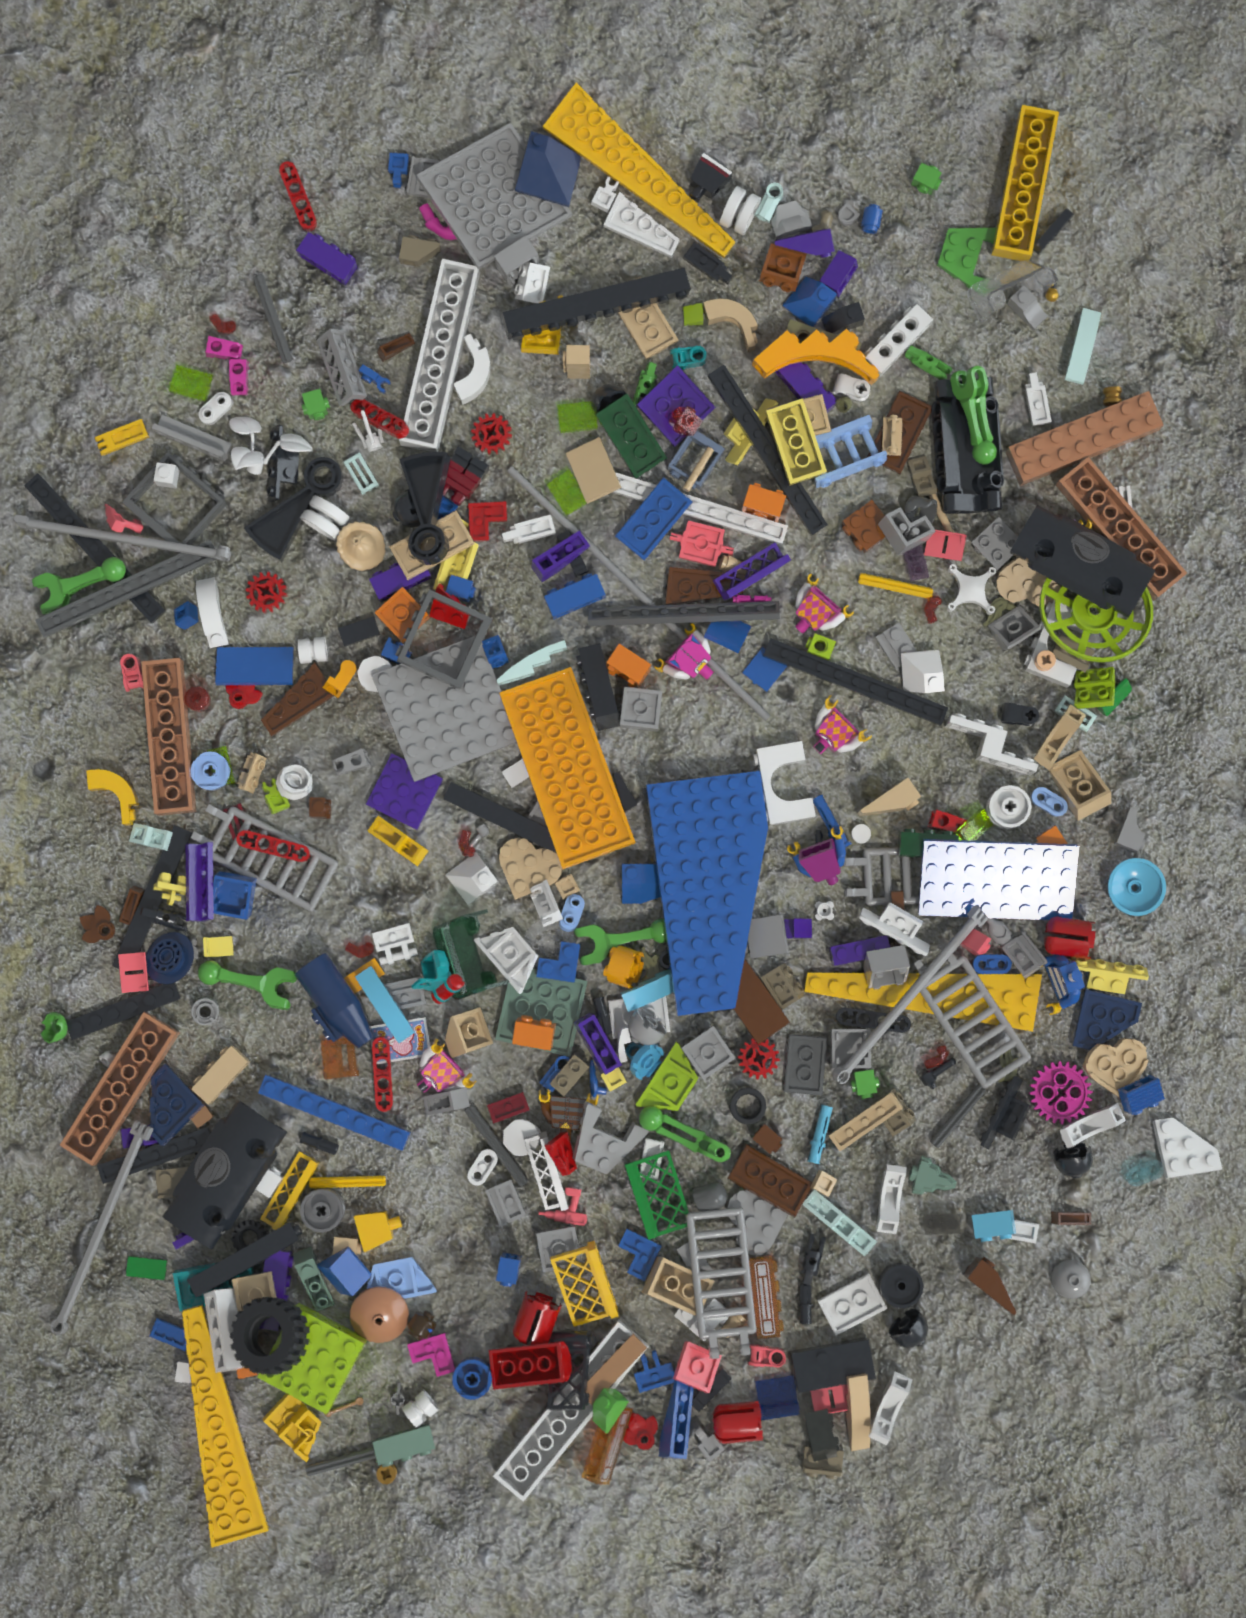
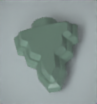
M922 1155L918 1165H912L908 1179L913 1181L912 1193L920 1195L924 1192L932 1193L936 1189H955L957 1183L949 1174L941 1172L940 1167L933 1164L930 1158Z

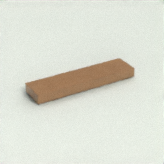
M634 1334L588 1380L587 1393L590 1394L589 1403L593 1405L603 1388H609L647 1349Z

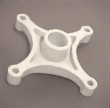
M951 564L948 572L955 577L958 583V595L955 601L947 606V611L953 612L958 605L963 603H975L983 607L988 615H992L995 612V607L990 606L986 600L985 584L989 577L994 576L996 569L991 567L984 575L974 577L962 574L957 570L955 564Z

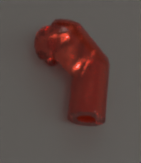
M462 830L458 843L459 849L463 856L473 857L475 848L470 847L468 843L471 832Z

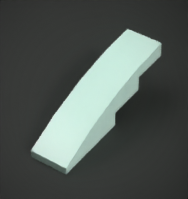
M1086 308L1082 309L1065 380L1081 385L1084 384L1101 312Z
M565 640L544 647L513 665L497 679L498 685L501 686L534 676L533 668L551 663L549 655L567 650Z
M813 1190L803 1202V1206L863 1256H866L877 1243L874 1238L817 1191Z

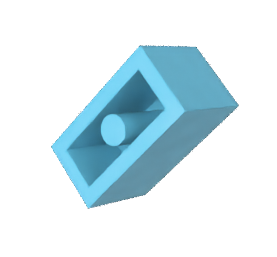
M1013 1210L972 1215L975 1239L980 1238L981 1242L992 1241L993 1236H1000V1240L1012 1238L1011 1234H1016Z

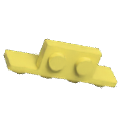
M766 398L758 411H755L764 426L768 421L765 414L767 409L778 405V402ZM733 418L724 435L735 445L725 460L728 463L738 465L752 444L736 419Z
M462 520L466 529L468 530L469 523ZM475 543L473 546L441 562L433 589L436 590L437 585L440 583L446 591L451 575L468 579L479 545Z
M1070 958V961L1077 963L1079 970L1089 972L1086 982L1087 989L1125 994L1129 978L1148 980L1149 977L1147 968L1141 965H1125L1122 962L1112 963L1102 959Z

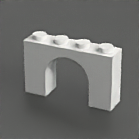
M1055 600L1052 603L1048 602L1045 608L1049 624L1057 622ZM1060 604L1062 619L1071 617V608ZM1041 619L1039 623L1040 633L1038 638L1034 637L1031 648H1033L1031 655L1028 654L1024 661V665H1026L1025 671L1068 688L1071 685L1077 668L1057 659L1055 665L1048 671H1040L1034 664L1035 657L1041 651L1048 650L1047 639L1049 633ZM1076 624L1067 627L1080 633L1083 632Z
M802 741L756 749L753 759L755 766L758 765L761 773L769 826L815 818L812 798L785 801L776 796L771 787V777L777 768L805 761Z

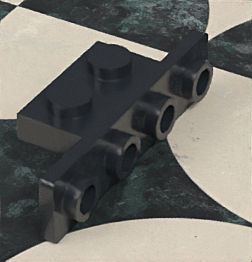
M277 425L271 429V448L269 452L277 441H281L283 425ZM280 445L269 458L268 502L279 500L280 483L298 484L299 452L286 451Z
M1014 1076L1008 1082L1007 1092L999 1100V1108L996 1114L991 1116L988 1130L982 1134L980 1145L988 1150L997 1133L1014 1141L1031 1108V1105L1015 1098L1023 1082L1017 1076Z

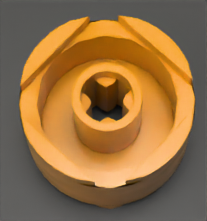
M622 945L612 947L609 964L605 966L603 971L607 981L632 989L633 986L631 985L633 982H638L643 970L644 962H641V957H644L643 952Z

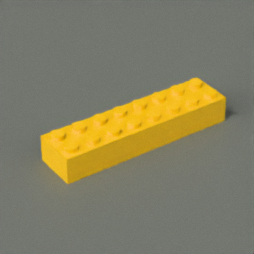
M1027 105L1021 106L991 253L992 256L1027 263L1032 256L1059 116L1057 111Z

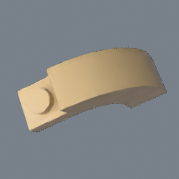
M714 299L703 302V310L708 325L723 321L733 323L742 333L747 352L755 350V344H758L754 331H757L758 325L754 316L746 307L729 299Z
M1070 704L1039 747L1034 760L1050 770L1069 739L1082 724L1086 714Z

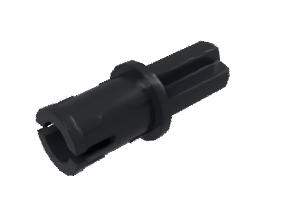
M605 997L594 998L592 1000L597 1015L595 1017L598 1019L605 1035H609L612 1033Z
M305 1131L299 1142L315 1148L316 1151L321 1150L332 1155H336L339 1149L338 1144L323 1139V1136L317 1137Z
M800 1285V1303H798V1306H800V1324H812L811 1315L814 1304L812 1303L811 1285Z

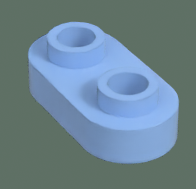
M1038 787L1031 794L1032 803L1052 816H1062L1068 809L1067 802L1047 788ZM1038 794L1043 795L1042 801L1037 799ZM1054 804H1058L1060 806L1059 811H1056L1054 809Z
M572 894L565 901L561 912L563 919L559 921V926L563 931H574L579 923L585 905L584 899L580 895ZM572 901L578 902V905H573ZM566 918H571L572 923H568Z

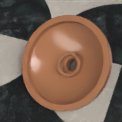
M382 1286L371 1287L361 1292L353 1301L350 1310V1321L355 1332L367 1339V1341L374 1343L389 1342L397 1338L406 1328L409 1318V1310L404 1298L397 1291ZM381 1318L382 1321L377 1322L376 1319Z

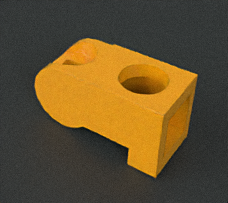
M350 660L343 661L337 669L335 679L330 676L322 688L339 698L357 670L355 663Z

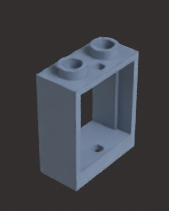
M692 429L668 465V470L672 477L687 481L690 476L678 469L676 465L690 444L694 442L705 450L707 447L714 450L712 454L715 457L700 480H696L691 488L700 490L724 454L725 448L697 430Z

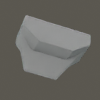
M796 200L778 205L775 215L771 219L776 239L812 228L807 209L802 208Z

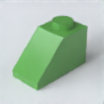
M603 1388L593 1403V1422L605 1433H608L629 1401L618 1390Z

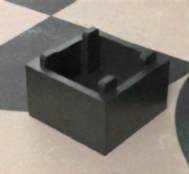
M828 1409L805 1413V1426L813 1461L837 1457L839 1440L838 1437H834L832 1428H834L833 1414L828 1413Z

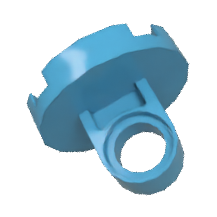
M633 1042L627 1046L625 1051L631 1060V1074L640 1080H643L642 1077L652 1076L662 1063L659 1060L661 1055L664 1056L663 1049L657 1044L642 1046ZM635 1048H639L634 1056H631L632 1050Z

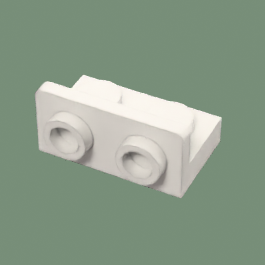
M530 262L520 266L518 271L519 280L515 287V299L537 304L544 300L550 267Z

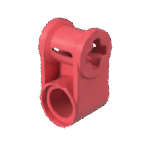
M125 654L120 660L126 692L139 687L144 689L139 658L132 654ZM133 658L135 661L134 666L127 668V660Z
M749 1345L751 1358L748 1361V1365L757 1367H781L784 1365L786 1355L783 1349L765 1345ZM775 1352L782 1354L783 1358L780 1362L772 1360L771 1357Z

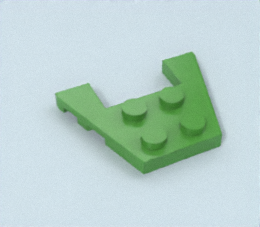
M948 228L937 266L955 279L962 281L969 289H973L980 294L979 296L986 299L991 281L974 276L973 273L982 242L985 241L993 244L996 228Z

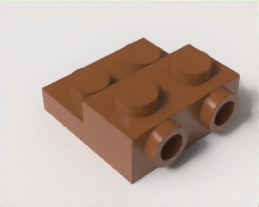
M771 243L759 281L763 282L767 287H772L773 285L781 287L784 292L796 291L807 254Z
M871 500L843 520L842 530L847 536L851 535L855 540L853 543L859 551L863 550L866 553L886 538L878 526V523L885 515L874 501Z

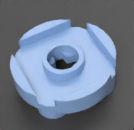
M216 752L200 754L191 765L192 779L199 787L205 790L212 791L225 786L230 776V766L227 760ZM209 766L216 770L212 776L205 772L209 769Z

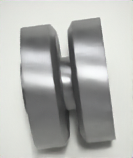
M320 1188L305 1196L301 1203L300 1215L307 1228L314 1232L323 1233L331 1231L342 1222L346 1206L344 1199L338 1192L329 1188ZM325 1206L326 1213H322L320 1211V1208Z

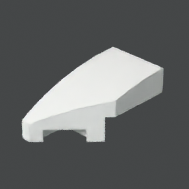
M628 1027L621 1028L617 1035V1051L621 1063L627 1061L624 1044L631 1043Z

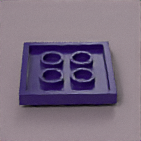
M678 365L636 404L673 447H676L692 429L716 408Z
M391 753L366 805L418 830L443 778L434 774L414 782L406 761Z

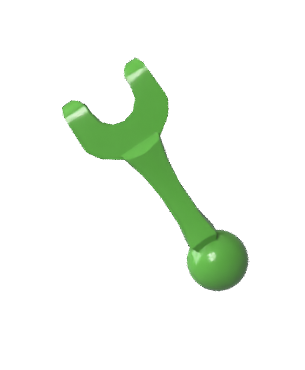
M973 366L967 372L962 370L954 372L951 375V386L953 394L960 400L968 421L971 445L974 446L972 450L973 458L980 464H989L995 459L997 449L992 443L993 437L986 413L985 394L988 390V380L983 367ZM975 371L978 373L979 376L977 381L975 378ZM959 376L962 378V384L958 381Z
M110 557L104 560L101 567L98 566L89 572L71 578L63 579L51 573H44L32 579L34 587H48L50 590L49 600L40 606L42 614L47 615L68 605L72 595L89 585L105 580L119 581L124 577L126 567L121 559Z
M664 918L656 919L650 927L627 933H606L601 927L594 924L574 930V934L577 937H590L595 942L594 951L581 957V965L600 963L606 958L612 947L627 942L651 939L658 943L667 942Z
M212 960L203 962L198 968V977L206 985H214L221 982L244 986L261 993L269 1007L281 1010L290 1009V1002L277 995V988L283 982H296V972L277 967L270 970L266 975H244L223 969L217 962Z
M648 1106L640 1112V1125L647 1131H656L657 1134L678 1142L693 1153L699 1152L717 1162H725L731 1156V1150L727 1145L707 1136L702 1130L690 1127L668 1114H663L657 1107ZM663 1122L672 1125L686 1132L687 1134L693 1136L697 1139L696 1142L681 1137L662 1127ZM718 1148L724 1149V1156L721 1158L716 1154Z

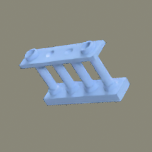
M870 415L831 429L832 432L815 436L819 449L827 448L836 468L832 472L816 477V488L827 487L834 481L872 466H881L887 461L886 450L878 453L869 433V430L872 429ZM862 434L871 453L870 457L860 459L851 439L852 436ZM841 440L845 442L854 462L844 467L834 447V444Z

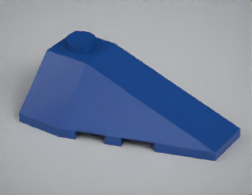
M622 864V904H642L661 897L656 864Z

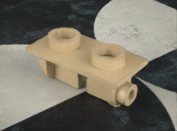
M897 415L883 417L882 451L886 450L887 455L901 456L902 418H897Z
M250 752L243 767L248 769V773L241 772L237 788L254 794L267 758Z

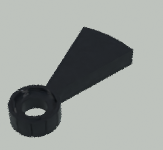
M426 452L410 455L399 460L421 524L411 533L408 548L420 563L434 565L443 560L449 550L448 538L436 526L451 457L447 452ZM428 537H434L436 540L434 547L428 551L421 550L423 540Z
M319 457L310 461L304 471V481L307 486L244 527L245 531L262 550L283 562L303 523L300 517L304 510L310 509L309 502L313 496L329 497L341 489L344 478L340 466L334 460L327 457ZM320 469L330 470L332 472L331 481L325 485L316 483L315 475Z

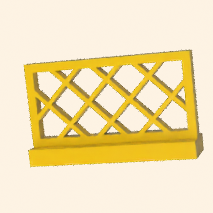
M595 1240L587 1242L585 1247L550 1257L573 1327L608 1316L611 1319L619 1317L618 1307ZM586 1254L587 1259L584 1264L575 1260L577 1255ZM565 1260L569 1263L564 1270L557 1267L556 1262ZM572 1264L581 1267L578 1275L568 1272ZM584 1270L592 1272L593 1275L590 1281L581 1277ZM566 1275L575 1279L571 1287L563 1283ZM578 1281L587 1284L583 1292L574 1288ZM590 1286L598 1289L599 1292L596 1297L586 1294ZM571 1292L580 1295L577 1303L569 1300ZM583 1298L593 1301L589 1309L580 1305ZM596 1303L604 1306L605 1311L600 1313L592 1310ZM577 1309L586 1312L583 1318L576 1320L574 1314Z

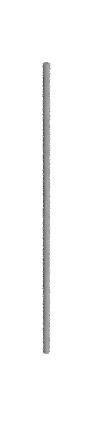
M513 466L508 469L507 472L569 530L572 535L579 531ZM584 536L590 545L588 550L646 606H657ZM664 623L682 641L688 636L675 623ZM713 659L709 660L707 665L766 721L770 715Z

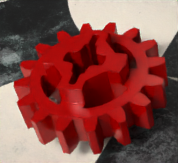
M486 413L485 419L478 417L479 424L474 422L473 425L476 429H471V434L475 435L471 437L472 441H477L475 447L481 446V453L487 450L488 455L492 451L497 455L498 449L504 452V445H510L507 439H512V434L509 433L512 429L511 427H506L509 424L508 420L503 422V416L500 415L496 418L495 413L492 414V417H489ZM500 427L504 430V436L499 433ZM493 431H495V436L491 435V437H489L488 432L492 433ZM479 432L484 435L483 442L479 438Z
M260 572L259 578L254 575L253 579L255 581H248L251 587L245 590L250 593L246 596L247 600H252L249 603L250 606H255L256 611L262 608L264 614H266L267 609L271 613H274L273 608L275 607L280 610L279 604H285L282 598L288 597V594L283 592L287 589L286 585H282L283 579L277 580V574L271 577L270 572H267L266 576ZM276 584L279 588V595L275 593ZM269 589L272 595H264L261 590L268 591ZM254 591H257L259 595L257 601L254 596ZM274 601L273 603L266 605L267 602Z
M753 1038L750 1045L747 1042L744 1043L745 1049H739L743 1054L738 1056L739 1059H742V1062L738 1065L745 1067L742 1072L748 1071V1077L750 1078L755 1074L757 1080H759L760 1075L766 1079V1073L773 1075L771 1069L778 1068L775 1062L780 1061V1059L775 1058V1055L779 1051H773L775 1044L769 1046L768 1039L764 1043L759 1044L769 1050L768 1052L761 1051ZM751 1048L752 1054L750 1058L746 1059V1054ZM756 1051L759 1055L764 1056V1059L761 1060V1065L757 1061L754 1062L753 1058L756 1057ZM772 1058L770 1066L766 1069L765 1063L767 1059ZM752 1064L757 1066L759 1072L753 1071L748 1066Z

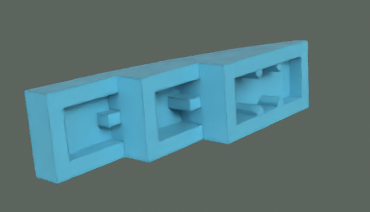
M372 966L355 976L398 1043H401L415 1033Z
M671 969L657 973L654 978L638 983L637 987L621 992L627 1011L630 1012L673 993Z

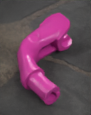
M428 203L419 207L426 222L425 226L445 240H457L449 226L444 227L438 217H435Z

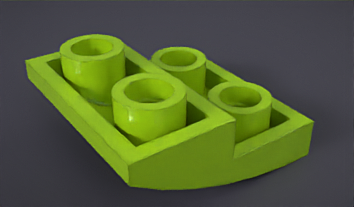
M1114 667L1087 669L1086 673L1076 670L1074 682L1076 688L1075 708L1114 706Z

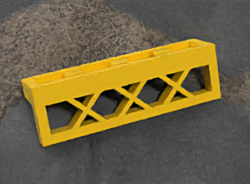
M299 1151L260 1220L272 1226L274 1230L284 1226L320 1162ZM300 1157L309 1161L306 1169L299 1171L297 1166ZM297 1174L298 1183L295 1187L289 1188L287 1182L289 1176ZM287 1192L289 1197L287 1202L279 1205L277 1197L280 1193ZM278 1209L279 1216L275 1222L266 1218L270 1210Z

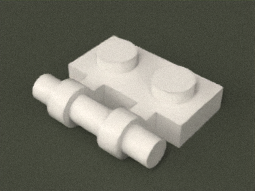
M410 923L372 933L376 951H385L386 956L379 958L381 965L387 963L391 965L394 964V961L401 959L409 960L412 956L418 955L417 948L409 949L407 945L415 942ZM402 947L401 952L392 954L391 948Z

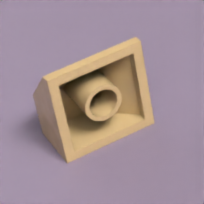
M480 1007L450 1017L445 1042L451 1059L493 1044Z

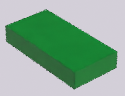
M128 1256L126 1276L166 1280L168 1260Z

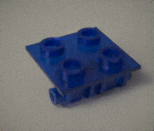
M794 1375L755 1381L758 1403H760L761 1421L800 1415Z

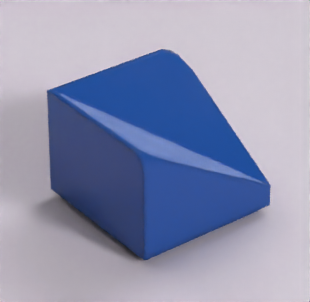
M187 601L174 609L175 625L186 630L198 623L197 606Z

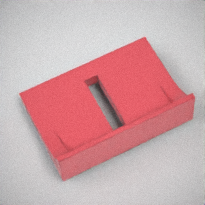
M935 530L936 532L926 542L924 555L962 561L967 535ZM945 536H949L946 547V553L944 554L942 552L944 547Z
M146 952L118 954L122 993L149 991ZM125 971H144L141 974L125 975Z
M847 1384L810 1391L814 1411L828 1409V1413L848 1411L846 1394H848ZM828 1390H832L835 1408H831Z

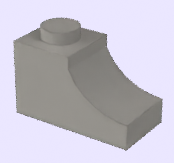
M1023 285L1009 299L1007 305L1034 331L1048 315L1039 306L1037 298Z
M1130 807L1125 812L1113 844L1135 853L1139 849H1143L1146 839H1144L1145 833L1141 832L1137 825L1136 815L1138 810Z
M466 1088L423 1097L427 1116L470 1107Z

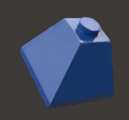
M805 277L796 288V291L783 304V307L806 325L814 327L833 304L837 294L822 282Z

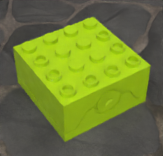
M299 1302L295 1307H299L302 1310L301 1316H306L307 1323H305V1326L309 1327L310 1333H307L309 1345H305L304 1349L307 1350L305 1355L300 1356L301 1361L298 1365H292V1369L288 1372L277 1375L259 1373L257 1378L327 1415L333 1407L367 1339ZM282 1331L279 1334L270 1354H272L280 1345Z

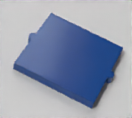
M762 647L742 673L752 680L754 685L757 684L767 692L787 666L763 657L766 649Z

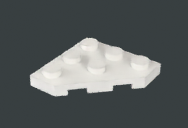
M1174 1118L1152 1121L1165 1179L1222 1170L1218 1150Z

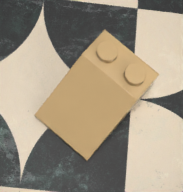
M1081 750L1054 763L1051 769L1048 770L1063 799L1067 802L1068 808L1078 821L1111 804V791Z
M906 778L861 809L857 814L860 817L897 812L905 808L909 811L919 803L918 799L921 795L910 779Z
M657 1256L642 1289V1293L696 1316L692 1270ZM709 1278L700 1279L701 1290H711L714 1281ZM703 1299V1307L707 1299Z

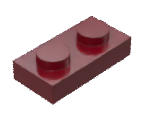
M524 1092L487 1105L493 1124L530 1110Z

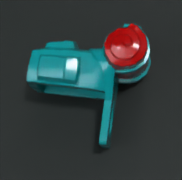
M433 950L421 960L423 978L418 979L411 987L412 989L432 991L431 997L433 1001L437 1004H442L448 1001L452 995L459 992L464 982L458 974L451 975L449 971L450 965L445 952Z

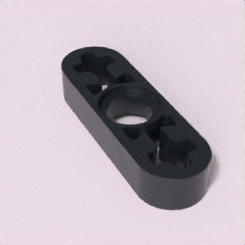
M1066 208L1034 244L1033 251L1040 255L1070 221L1074 213Z

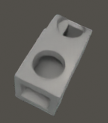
M363 748L332 760L336 776L372 766L367 750Z

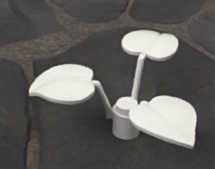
M235 417L229 422V426L234 432L250 434L251 451L246 447H235L231 451V461L235 470L247 467L248 472L261 474L263 465L268 464L269 458L279 445L282 449L291 452H308L313 450L310 444L301 436L283 434L280 437L281 441H277L266 458H264L263 453L254 451V433L261 432L259 422L249 417Z

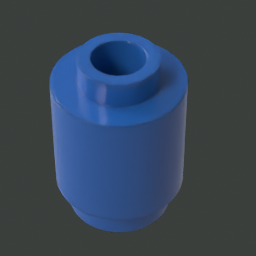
M869 204L868 207L864 208L861 223L863 232L876 234L877 230L880 229L883 213L880 206Z

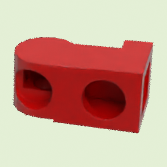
M933 810L927 827L942 831H952L956 835L963 836L967 820L946 812Z

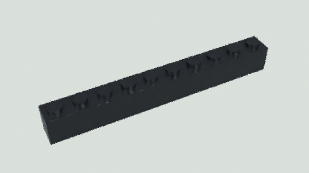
M684 267L502 312V321L507 339L519 340L524 335L531 334L535 336L545 330L555 331L560 329L561 326L568 325V327H571L585 320L586 322H592L597 317L604 316L608 318L617 312L628 313L634 308L640 307L644 309L650 307L651 304H664L674 298L681 300L689 295L691 287Z

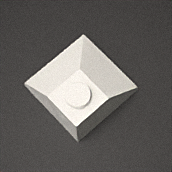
M939 649L901 653L903 690L919 693L944 691V677Z
M477 852L446 874L468 906L499 883Z

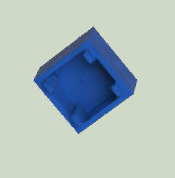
M219 871L214 876L213 882L214 914L247 920L252 913L257 878Z

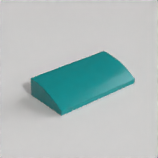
M216 1263L178 1269L173 1272L180 1312L199 1305L206 1307L204 1295L195 1297L187 1280ZM252 1267L234 1278L253 1275L254 1268ZM232 1279L211 1291L233 1288Z

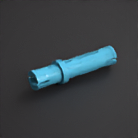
M821 1105L814 1137L810 1142L812 1145L808 1162L820 1164L822 1150L826 1145L824 1142L833 1107Z

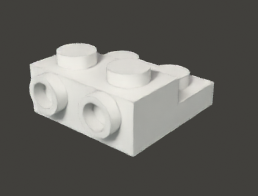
M708 1298L703 1307L704 1311L727 1309L715 1298ZM678 1309L674 1316L698 1336L697 1317ZM729 1316L705 1319L706 1331L715 1330L719 1323L723 1325Z

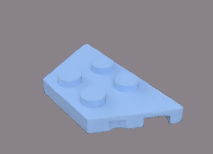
M413 1257L374 1264L371 1271L372 1275L367 1285V1289L377 1286L391 1288L397 1291L404 1299L437 1292L436 1287Z

